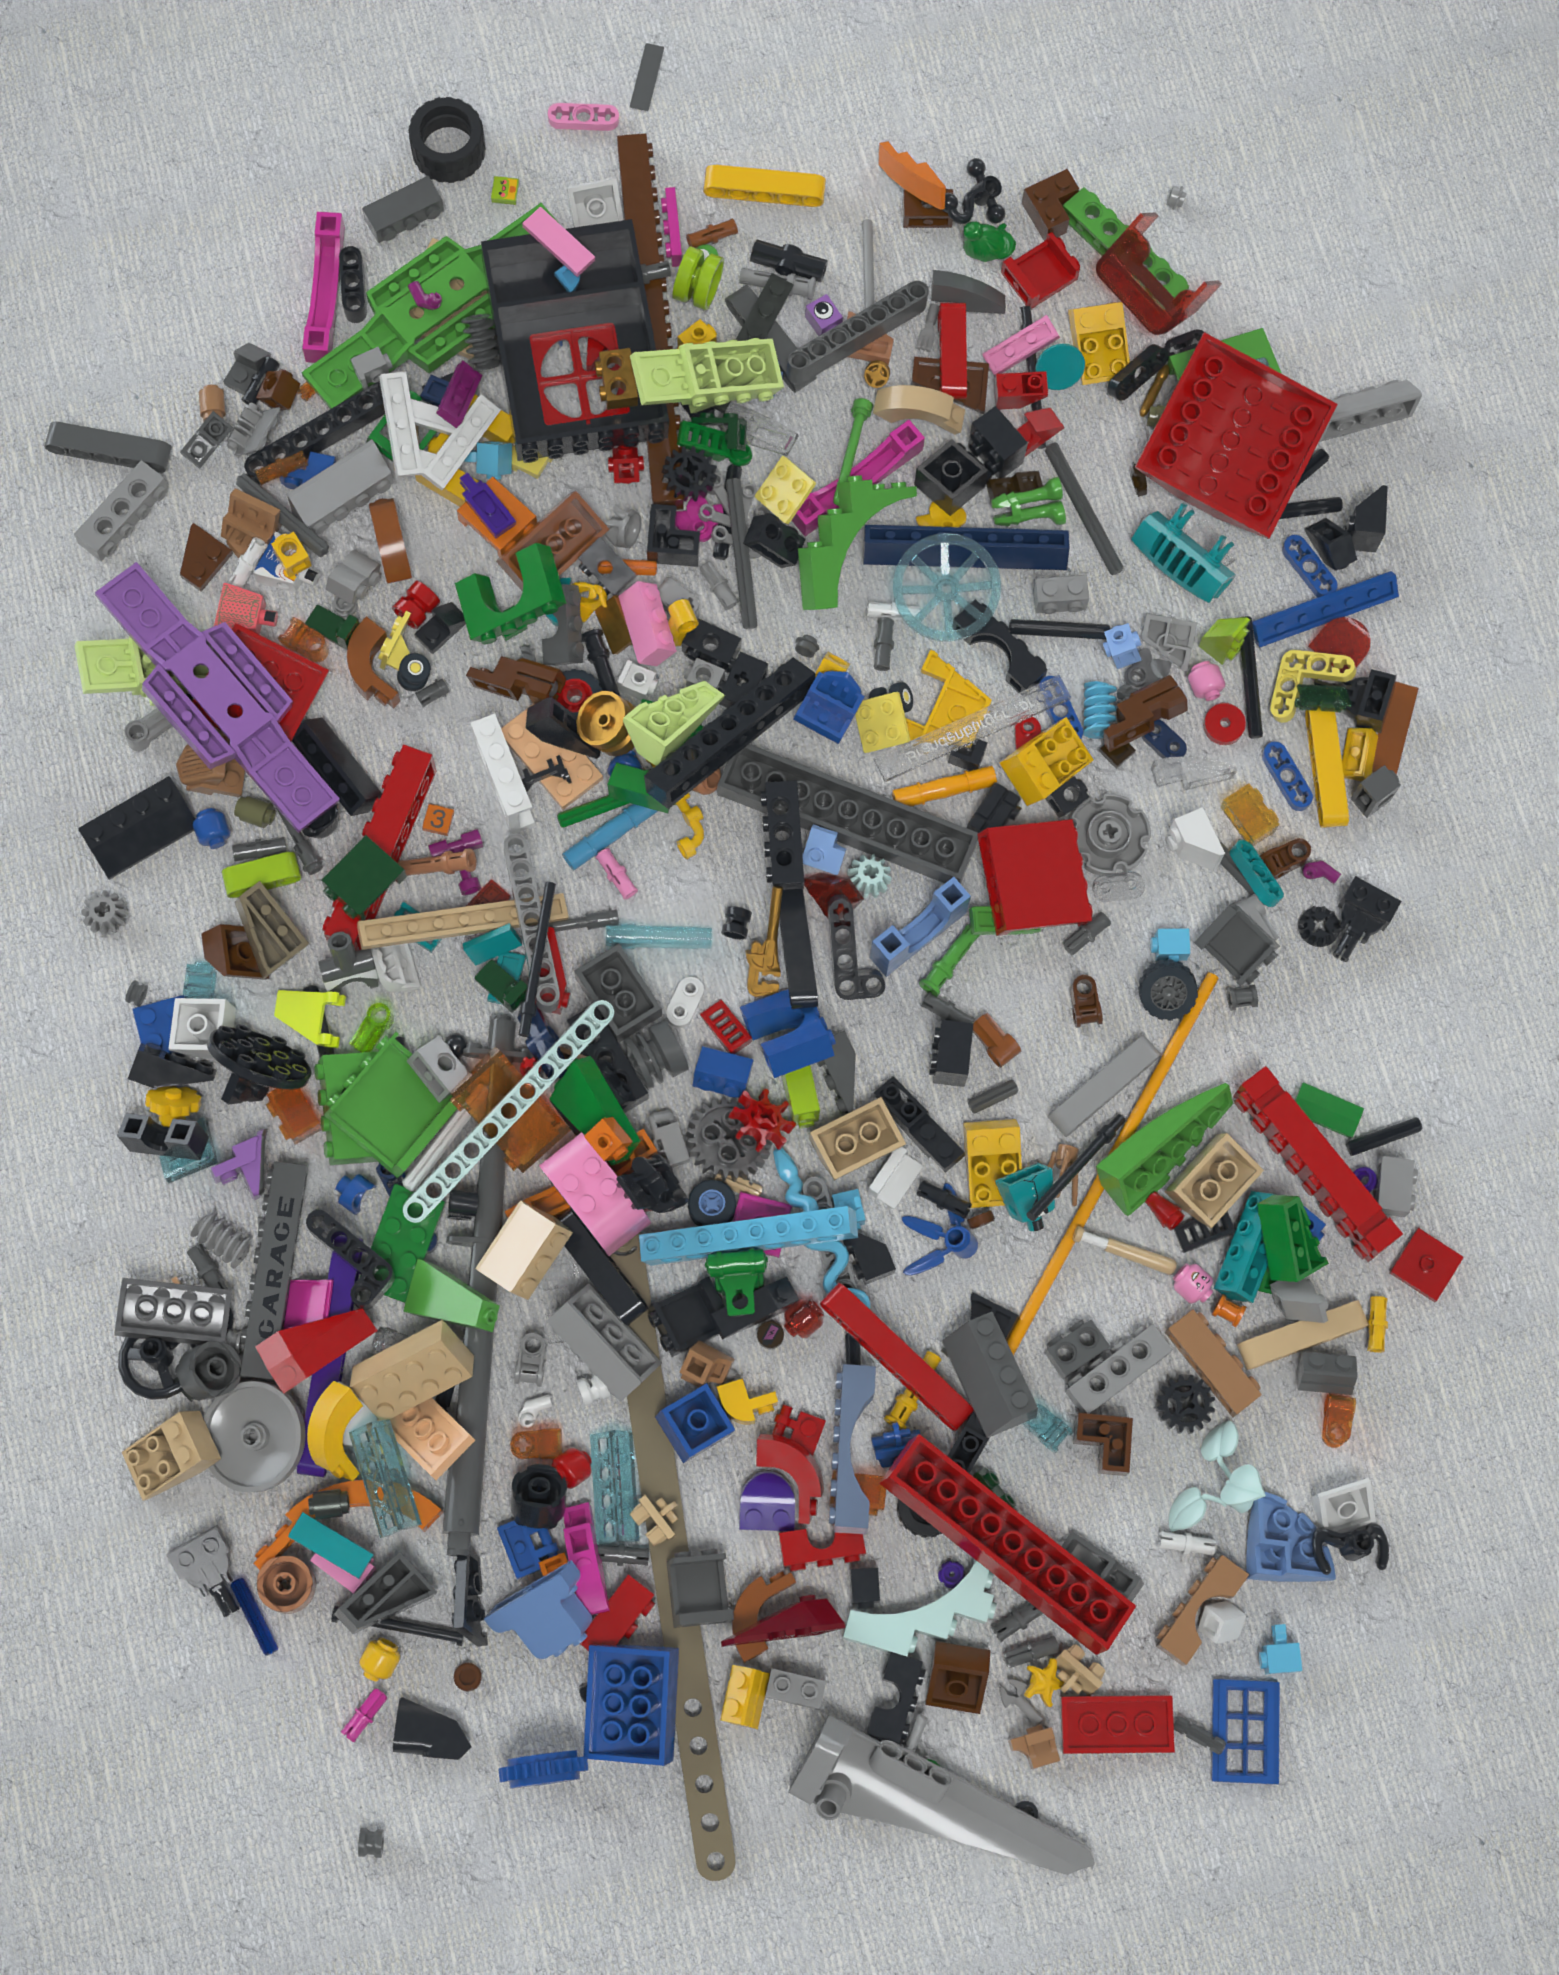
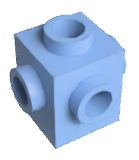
M1129 623L1115 626L1104 632L1107 642L1103 643L1107 657L1112 656L1117 669L1142 661L1137 648L1142 645L1138 632H1132Z

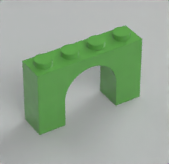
M378 1052L321 1056L317 1062L318 1064H315L314 1072L316 1080H320L321 1090H318L317 1097L319 1106H323V1114L329 1109L326 1103L336 1092L341 1095L342 1091L346 1089L342 1085L352 1073L358 1076L363 1070L359 1065L369 1054L374 1057ZM321 1116V1130L326 1132L327 1142H324L325 1158H329L330 1166L378 1162L328 1118Z

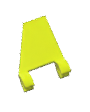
M278 990L274 1016L316 1045L338 1048L340 1037L321 1033L323 1015L326 1004L344 1007L346 996L339 995L338 992L321 993Z

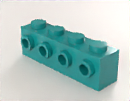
M1251 1191L1213 1288L1231 1300L1253 1303L1268 1266L1257 1203L1275 1194Z

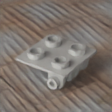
M249 403L248 406L246 405L240 415L241 418L237 420L239 425L234 426L227 439V447L236 451L235 456L260 451L266 444L267 439L265 437L268 431L278 421L277 414L281 408L277 407L259 412L257 411L259 407L256 404Z

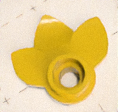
M932 502L929 514L917 516L916 523L918 526L961 527L966 523L967 515L964 509L960 508L949 516L937 504Z

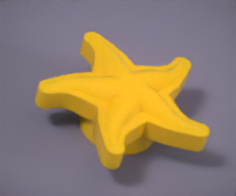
M1054 1658L1049 1659V1664L1043 1670L1031 1665L1027 1666V1670L1032 1675L1030 1686L1024 1693V1696L1031 1698L1034 1694H1040L1042 1701L1047 1707L1053 1706L1051 1701L1053 1691L1061 1689L1065 1683L1056 1677L1057 1660Z

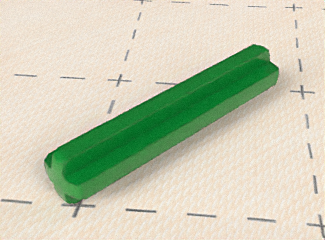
M607 795L558 813L557 819L561 828L630 803L610 798Z

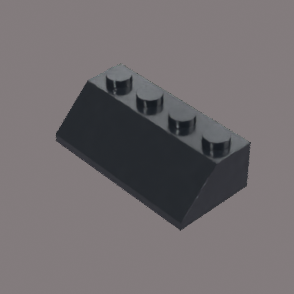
M168 776L84 824L78 830L105 875L110 880L193 832V821L195 818L171 777Z

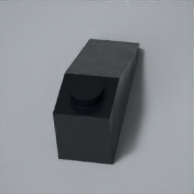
M550 696L527 708L525 728L542 742L595 759L600 757L601 751L581 739L577 732V717Z
M784 1277L754 1291V1314L728 1316L726 1306L712 1313L710 1318L723 1340L786 1312L799 1301V1298L789 1279ZM745 1296L732 1304L737 1309H744L748 1304V1298Z

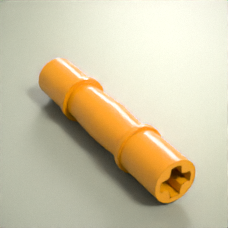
M991 765L971 771L966 770L964 774L943 777L923 784L917 782L915 785L892 790L893 800L910 807L920 804L925 805V802L944 799L964 792H969L970 794L973 791L992 787L997 782L995 770Z

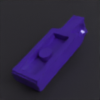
M468 472L459 478L460 484L465 490L462 493L465 501L495 539L516 525L513 516L486 483H483L481 480L476 483Z

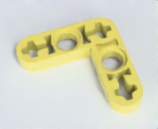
M1301 650L1286 652L1281 660L1270 705L1274 719L1278 722L1286 723L1294 717L1304 677L1338 682L1352 680L1356 675V666L1353 659L1344 655ZM1294 659H1297L1299 663H1296L1294 667H1291L1289 663H1292ZM1316 661H1324L1326 663L1325 668L1321 671H1314L1312 666ZM1331 662H1333V665H1334V667H1335V668L1332 667V672H1330V671H1331ZM1347 664L1349 669L1341 673L1339 668L1341 669ZM1293 681L1295 683L1293 690L1289 692L1282 690V685L1285 682ZM1282 698L1286 699L1285 705L1288 710H1284L1283 714H1280L1278 709H1282L1284 703Z

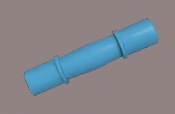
M632 804L628 808H624L622 810L623 813L603 824L590 836H584L581 841L563 852L562 856L574 871L594 856L596 857L599 851L617 841L633 827L635 829L638 828V825L658 811Z

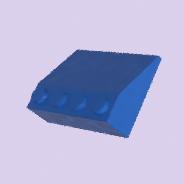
M589 1645L583 1757L593 1760L660 1766L673 1762L679 1648L636 1645Z

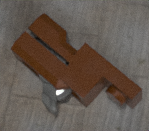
M525 645L520 647L523 656L518 660L501 656L493 672L486 668H480L479 670L470 667L466 674L475 688L516 701L519 700L521 694H524L534 704L550 696L557 701L559 695L555 693H561L566 681V677L560 669L536 662L535 655L530 647Z
M1168 675L1139 690L1133 689L1131 685L1127 684L1120 686L1117 690V698L1125 699V701L1116 704L1117 720L1119 723H1114L1104 730V745L1111 752L1154 731V721L1160 718L1170 720L1188 711L1187 698L1181 688L1178 687L1174 678Z

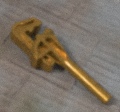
M780 886L772 887L767 939L762 946L758 940H754L751 943V950H745L749 963L747 989L754 997L773 995L778 993L779 990L778 981H767L761 978L760 982H758L759 972L762 973V976L772 974L774 977H780L781 974L777 944L783 887Z

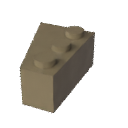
M260 881L235 901L263 980L309 945L305 937Z

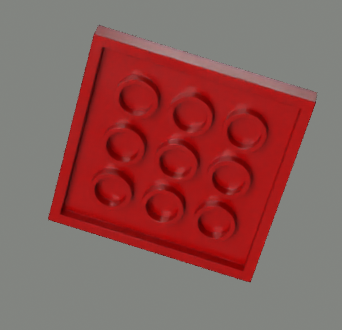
M235 623L232 631L293 701L292 708L279 723L288 739L292 742L299 725L303 722L329 670ZM193 699V704L199 709V711L205 716V718L211 723V725L221 730L216 725V723L210 718V716L204 711V709L198 704V702L195 699ZM231 705L227 709V713L232 718H239L243 714V710L238 705Z

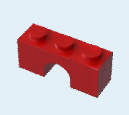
M833 1524V1543L827 1548L819 1549L810 1544L806 1529L779 1533L783 1568H790V1572L806 1570V1565L817 1563V1568L834 1565L833 1560L844 1559V1563L861 1561L860 1556H865L866 1554L863 1534L834 1532Z

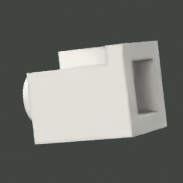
M627 660L617 684L620 692L640 700H647L649 695L653 696L655 694L659 681L656 680L655 672ZM637 677L642 679L643 681L636 682L634 679Z

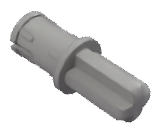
M710 561L700 567L702 574L711 586L710 592L717 596L724 609L729 610L734 607L739 600L728 586V580L722 579Z

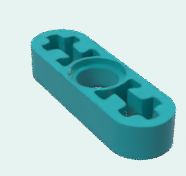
M1238 840L1229 851L1232 860L1258 899L1268 907H1275L1284 897L1282 888L1253 845L1248 841Z

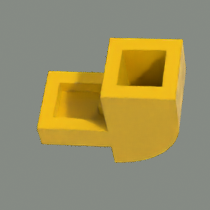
M743 1378L716 1386L725 1414L739 1424H755L754 1412L758 1411L759 1415L773 1412L774 1406L778 1405L775 1391L749 1399Z

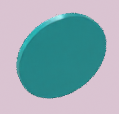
M1057 344L1049 347L1039 356L1035 372L1046 371L1048 389L1063 390L1073 386L1082 377L1085 370V360L1081 351L1075 346Z

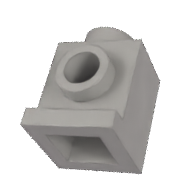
M379 347L351 358L353 369L363 390L368 388V383L379 382V376L389 373L388 369L393 368L387 353L382 355Z

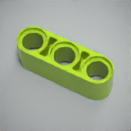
M294 852L280 853L233 865L221 871L228 898H238L259 881L267 890L301 880Z

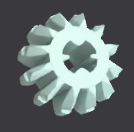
M864 854L860 856V861L853 860L852 868L848 869L847 872L848 877H850L848 885L856 886L854 894H858L860 891L864 892V899L868 897L869 893L874 898L878 897L879 892L885 893L888 888L887 885L892 880L891 876L888 875L891 871L890 867H883L885 863L884 858L876 861L875 854L871 855L869 860Z

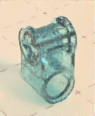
M1036 1403L1038 1412L1041 1414V1422L1033 1424L1029 1420L1022 1424L1046 1448L1053 1453H1057L1059 1451L1058 1446L1067 1436L1073 1434V1430L1061 1419L1053 1415L1045 1406ZM1059 1431V1433L1055 1436V1438L1052 1439V1437L1056 1434V1432Z

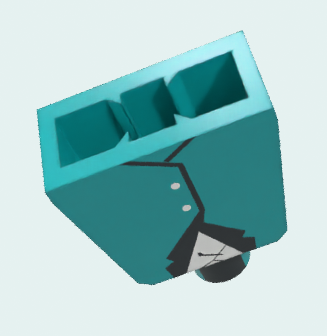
M1036 1163L995 1180L1011 1218L1022 1223L1027 1222L1029 1231L1043 1229L1042 1215L1054 1210L1055 1199L1035 1221H1031L1026 1214L1053 1185L1052 1168Z

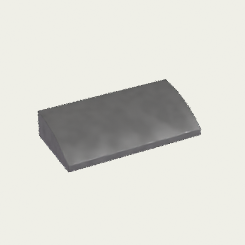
M122 1278L115 1336L140 1339L154 1337L168 1342L199 1345L209 1341L225 1343L232 1290Z

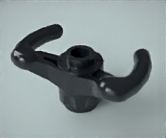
M1372 1523L1365 1530H1354L1346 1533H1338L1321 1527L1313 1533V1555L1322 1573L1328 1575L1331 1573V1567L1323 1553L1322 1545L1324 1542L1338 1548L1341 1556L1346 1560L1356 1561L1372 1552L1374 1539H1376L1379 1546L1377 1568L1385 1570L1389 1560L1387 1536L1380 1525Z

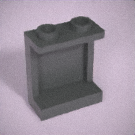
M1236 903L1230 904L1194 942L1201 950L1205 948L1238 980L1236 983L1239 986L1246 982L1250 985L1260 975L1257 970L1263 964L1268 966L1278 956L1275 951L1280 947Z
M717 1549L703 1550L699 1556H691V1552L674 1553L675 1558L666 1561L674 1628L733 1621V1609H728L723 1566L726 1553L718 1554Z

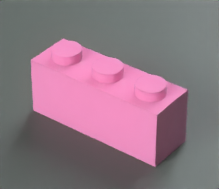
M637 581L618 597L638 663L658 666L677 651L657 584Z

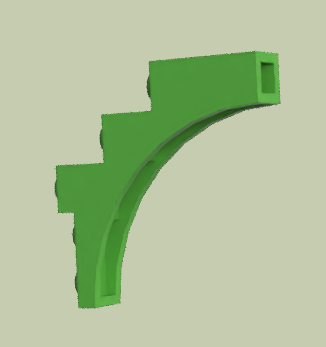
M862 475L847 476V482H837L839 508L827 509L826 515H818L820 541L807 542L808 547L798 548L803 610L838 608V583L841 567L847 550L856 534L872 516L884 507L902 499L916 497V486L907 487L906 482L891 483V488L885 489V484L872 485V480H862Z

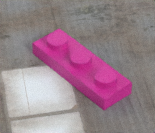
M675 187L665 188V198H661L662 213H667V220H663L664 235H669L670 241L665 243L666 258H671L672 267H679L682 261L676 192Z

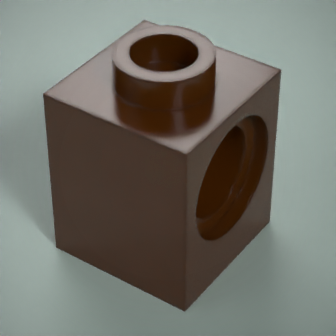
M286 370L267 371L256 398L271 409L279 407L281 408L280 411L290 410L301 383L292 378L293 375Z

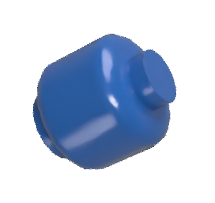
M215 808L200 811L193 821L194 832L199 844L202 846H210V849H217L224 846L225 840L230 837L231 830L225 814L221 811H216Z

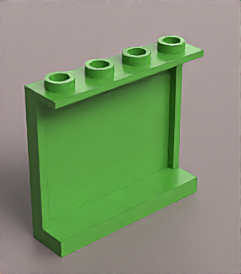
M395 1032L391 1038L385 1035L375 1048L379 1051L374 1057L369 1054L359 1065L363 1070L358 1076L352 1073L342 1086L346 1090L341 1095L336 1092L326 1103L329 1109L324 1116L398 1178L469 1094L463 1088H460L457 1092L439 1103L407 1063V1060L413 1054L395 1039L399 1035Z

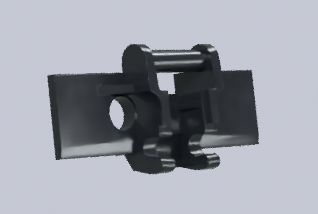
M654 1154L649 1158L642 1156L634 1158L632 1168L635 1173L621 1175L616 1178L618 1181L617 1187L623 1188L625 1191L623 1195L625 1199L629 1198L633 1203L631 1205L632 1209L641 1210L647 1208L660 1214L674 1211L683 1207L688 1202L686 1194L678 1184L679 1180L672 1171L673 1168L659 1154Z

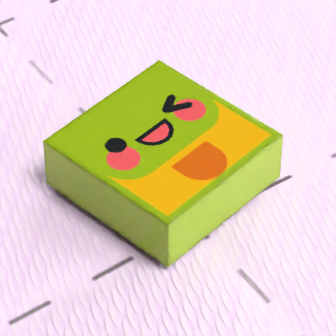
M494 176L491 202L516 205L519 179Z

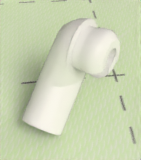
M549 1394L524 1402L518 1415V1422L522 1427H532L539 1411L552 1407Z

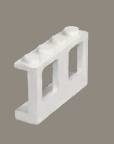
M492 714L470 722L476 748L510 833H517L535 826L530 809H532L531 802L496 715Z

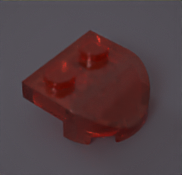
M1340 617L1328 622L1308 647L1318 653L1348 656L1353 659L1357 669L1369 655L1371 638L1367 628L1361 622L1349 617ZM1347 664L1343 668H1339L1341 673L1349 669Z

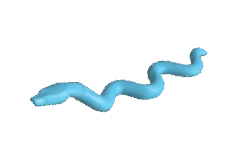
M783 1148L780 1150L775 1149L773 1153L777 1172L780 1178L789 1184L785 1200L791 1206L803 1209V1212L819 1210L818 1203L813 1197L801 1194L803 1182L798 1176V1169L794 1161ZM839 1240L804 1245L814 1251H828L835 1254L836 1259L823 1277V1289L826 1294L834 1288L838 1276L845 1269L849 1261L848 1250ZM848 1288L870 1309V1299L864 1291Z

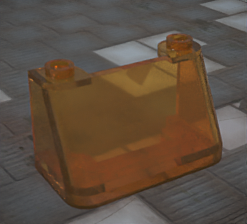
M495 1046L450 1092L453 1095L450 1101L460 1112L465 1109L479 1124L523 1076ZM525 1083L520 1087V1095L524 1099H529L534 1095V1088L529 1083ZM539 1096L496 1144L507 1155L503 1160L513 1171L519 1168L524 1173L570 1132L571 1129L544 1099ZM506 1103L501 1108V1114L504 1118H512L516 1113V1108L512 1103ZM487 1123L483 1126V1130L491 1138L497 1134L495 1124Z

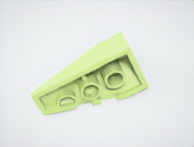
M702 681L680 689L678 694L669 697L666 695L658 698V701L650 704L647 702L639 704L623 718V723L637 753L657 766L670 753L675 752L724 699L725 695L706 681Z

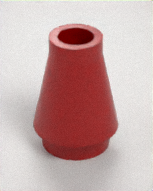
M1156 1191L1145 1201L1162 1227H1167L1170 1231L1177 1227L1185 1217L1181 1212L1182 1208L1165 1199Z

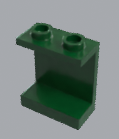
M365 835L321 881L325 888L323 892L333 902L338 900L344 905L342 910L350 918L354 919L357 917L360 921H364L366 919L364 912L395 881L400 885L407 876L405 870Z

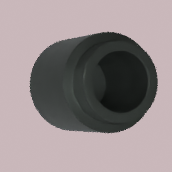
M340 1489L313 1492V1498L308 1499L310 1515L315 1514L316 1520L343 1517V1514L350 1513L348 1491L341 1492Z

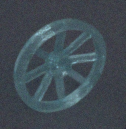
M952 533L935 534L923 538L911 546L899 561L893 580L895 605L905 623L916 633L928 639L942 642L962 640L980 631L994 615L1001 594L1000 574L995 561L988 551L976 541ZM948 544L962 546L973 552L953 576L949 572ZM935 545H940L942 576L940 577L917 556L923 550ZM980 558L988 570L991 581L959 584L960 579ZM912 562L934 583V586H902L903 576L909 563ZM949 585L951 587V592L944 593L942 591V586ZM991 589L990 602L984 613L980 612L959 595L961 592ZM903 594L935 595L915 617L908 610L903 598ZM940 602H943L945 631L935 630L921 623ZM951 602L957 603L977 620L965 628L953 631Z

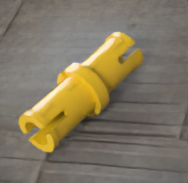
M1382 1296L1370 1297L1369 1320H1367L1369 1324L1367 1351L1374 1353L1385 1352V1332L1388 1329V1322L1386 1321L1388 1298Z

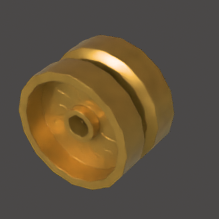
M611 691L595 693L584 701L578 712L576 720L577 732L583 741L609 756L626 754L634 748V744L623 723V718L636 706Z

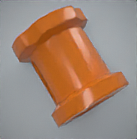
M1222 1294L1211 1315L1214 1317L1218 1315L1231 1322L1232 1326L1237 1327L1247 1307L1235 1304L1226 1299V1295Z

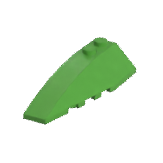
M1227 1083L1221 1084L1175 1106L1134 1133L1096 1166L1102 1187L1125 1215H1131L1153 1192L1160 1190L1169 1181L1170 1177L1168 1174L1176 1165L1180 1167L1185 1162L1186 1158L1184 1155L1192 1146L1197 1147L1203 1140L1202 1137L1208 1127L1212 1129L1233 1105L1230 1086Z

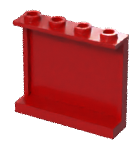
M1073 819L991 827L977 834L996 936L1007 935L1012 931L1077 924L1080 927L1092 921L1093 910L1088 902V884L1083 876V858L1078 850V832L1074 827Z

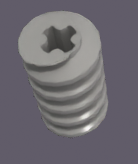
M216 1212L209 1216H204L195 1225L190 1236H197V1241L200 1244L206 1242L205 1247L208 1250L214 1249V1254L217 1257L223 1255L222 1260L225 1263L231 1262L230 1267L236 1268L248 1254V1245L251 1239L248 1237L241 1242V1231L232 1235L231 1233L234 1228L232 1224L224 1229L223 1226L226 1220L222 1218L215 1222Z

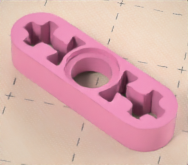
M555 103L548 109V121L556 129L611 131L619 124V112L612 105ZM581 112H586L591 117L588 121L582 122L577 119V115ZM557 113H562L561 119H556ZM570 113H572L573 120H569ZM594 113L598 114L597 121H595ZM607 114L611 115L610 121H605Z

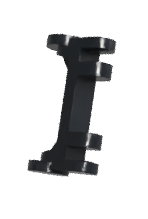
M560 755L556 756L558 765L554 766L550 758L546 760L549 766L548 769L531 776L527 768L522 770L525 778L521 780L527 795L534 783L551 776L563 778V780H567L568 784L572 783Z

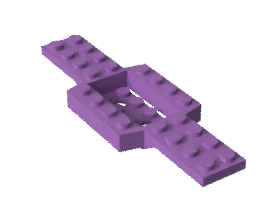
M137 562L95 592L97 599L156 666L142 683V691L209 769L235 759L298 833L339 802L340 798L291 743L279 725L292 708V699L226 622L200 632L183 617ZM198 665H204L208 668L209 674L205 678H197L193 673V669ZM167 671H171L228 737L230 746L169 676ZM231 705H238L242 708L243 714L239 718H232L228 715L227 709Z

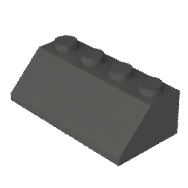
M993 1312L966 1322L942 1340V1344L986 1438L1037 1417L1038 1407Z

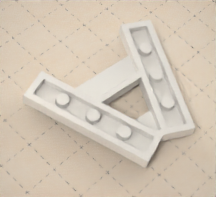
M406 372L381 374L379 379L396 478L422 475L442 491L501 409L480 394L466 412L463 422L455 428L436 414L437 406L410 398ZM415 425L450 436L436 454L420 450Z

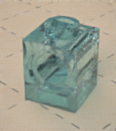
M196 961L195 964H187L183 988L184 998L214 999L217 972L210 963Z

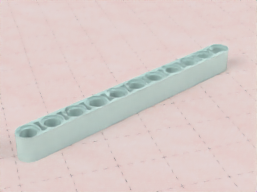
M600 1000L592 1003L405 1201L402 1210L407 1220L417 1223L425 1219L602 1031L614 1016L613 1006L609 1002ZM598 1005H604L608 1009V1016L604 1020H598L594 1016V1009ZM580 1024L586 1025L590 1031L588 1038L585 1040H580L575 1033L577 1026ZM561 1044H567L571 1048V1055L565 1060L557 1055V1048ZM545 1063L549 1064L553 1069V1074L548 1079L541 1078L538 1073L539 1067ZM525 1083H529L534 1087V1095L529 1099H524L520 1095V1087ZM506 1103H512L516 1108L515 1115L509 1119L504 1118L501 1114V1108ZM487 1123H493L497 1127V1134L493 1138H486L482 1133L483 1126ZM471 1142L477 1144L479 1152L474 1158L466 1157L463 1151L465 1145ZM452 1162L460 1166V1173L454 1178H450L445 1174L446 1165ZM433 1182L440 1184L442 1189L440 1195L435 1198L429 1197L426 1193V1187ZM417 1202L422 1205L423 1212L419 1217H411L407 1213V1208L411 1203Z

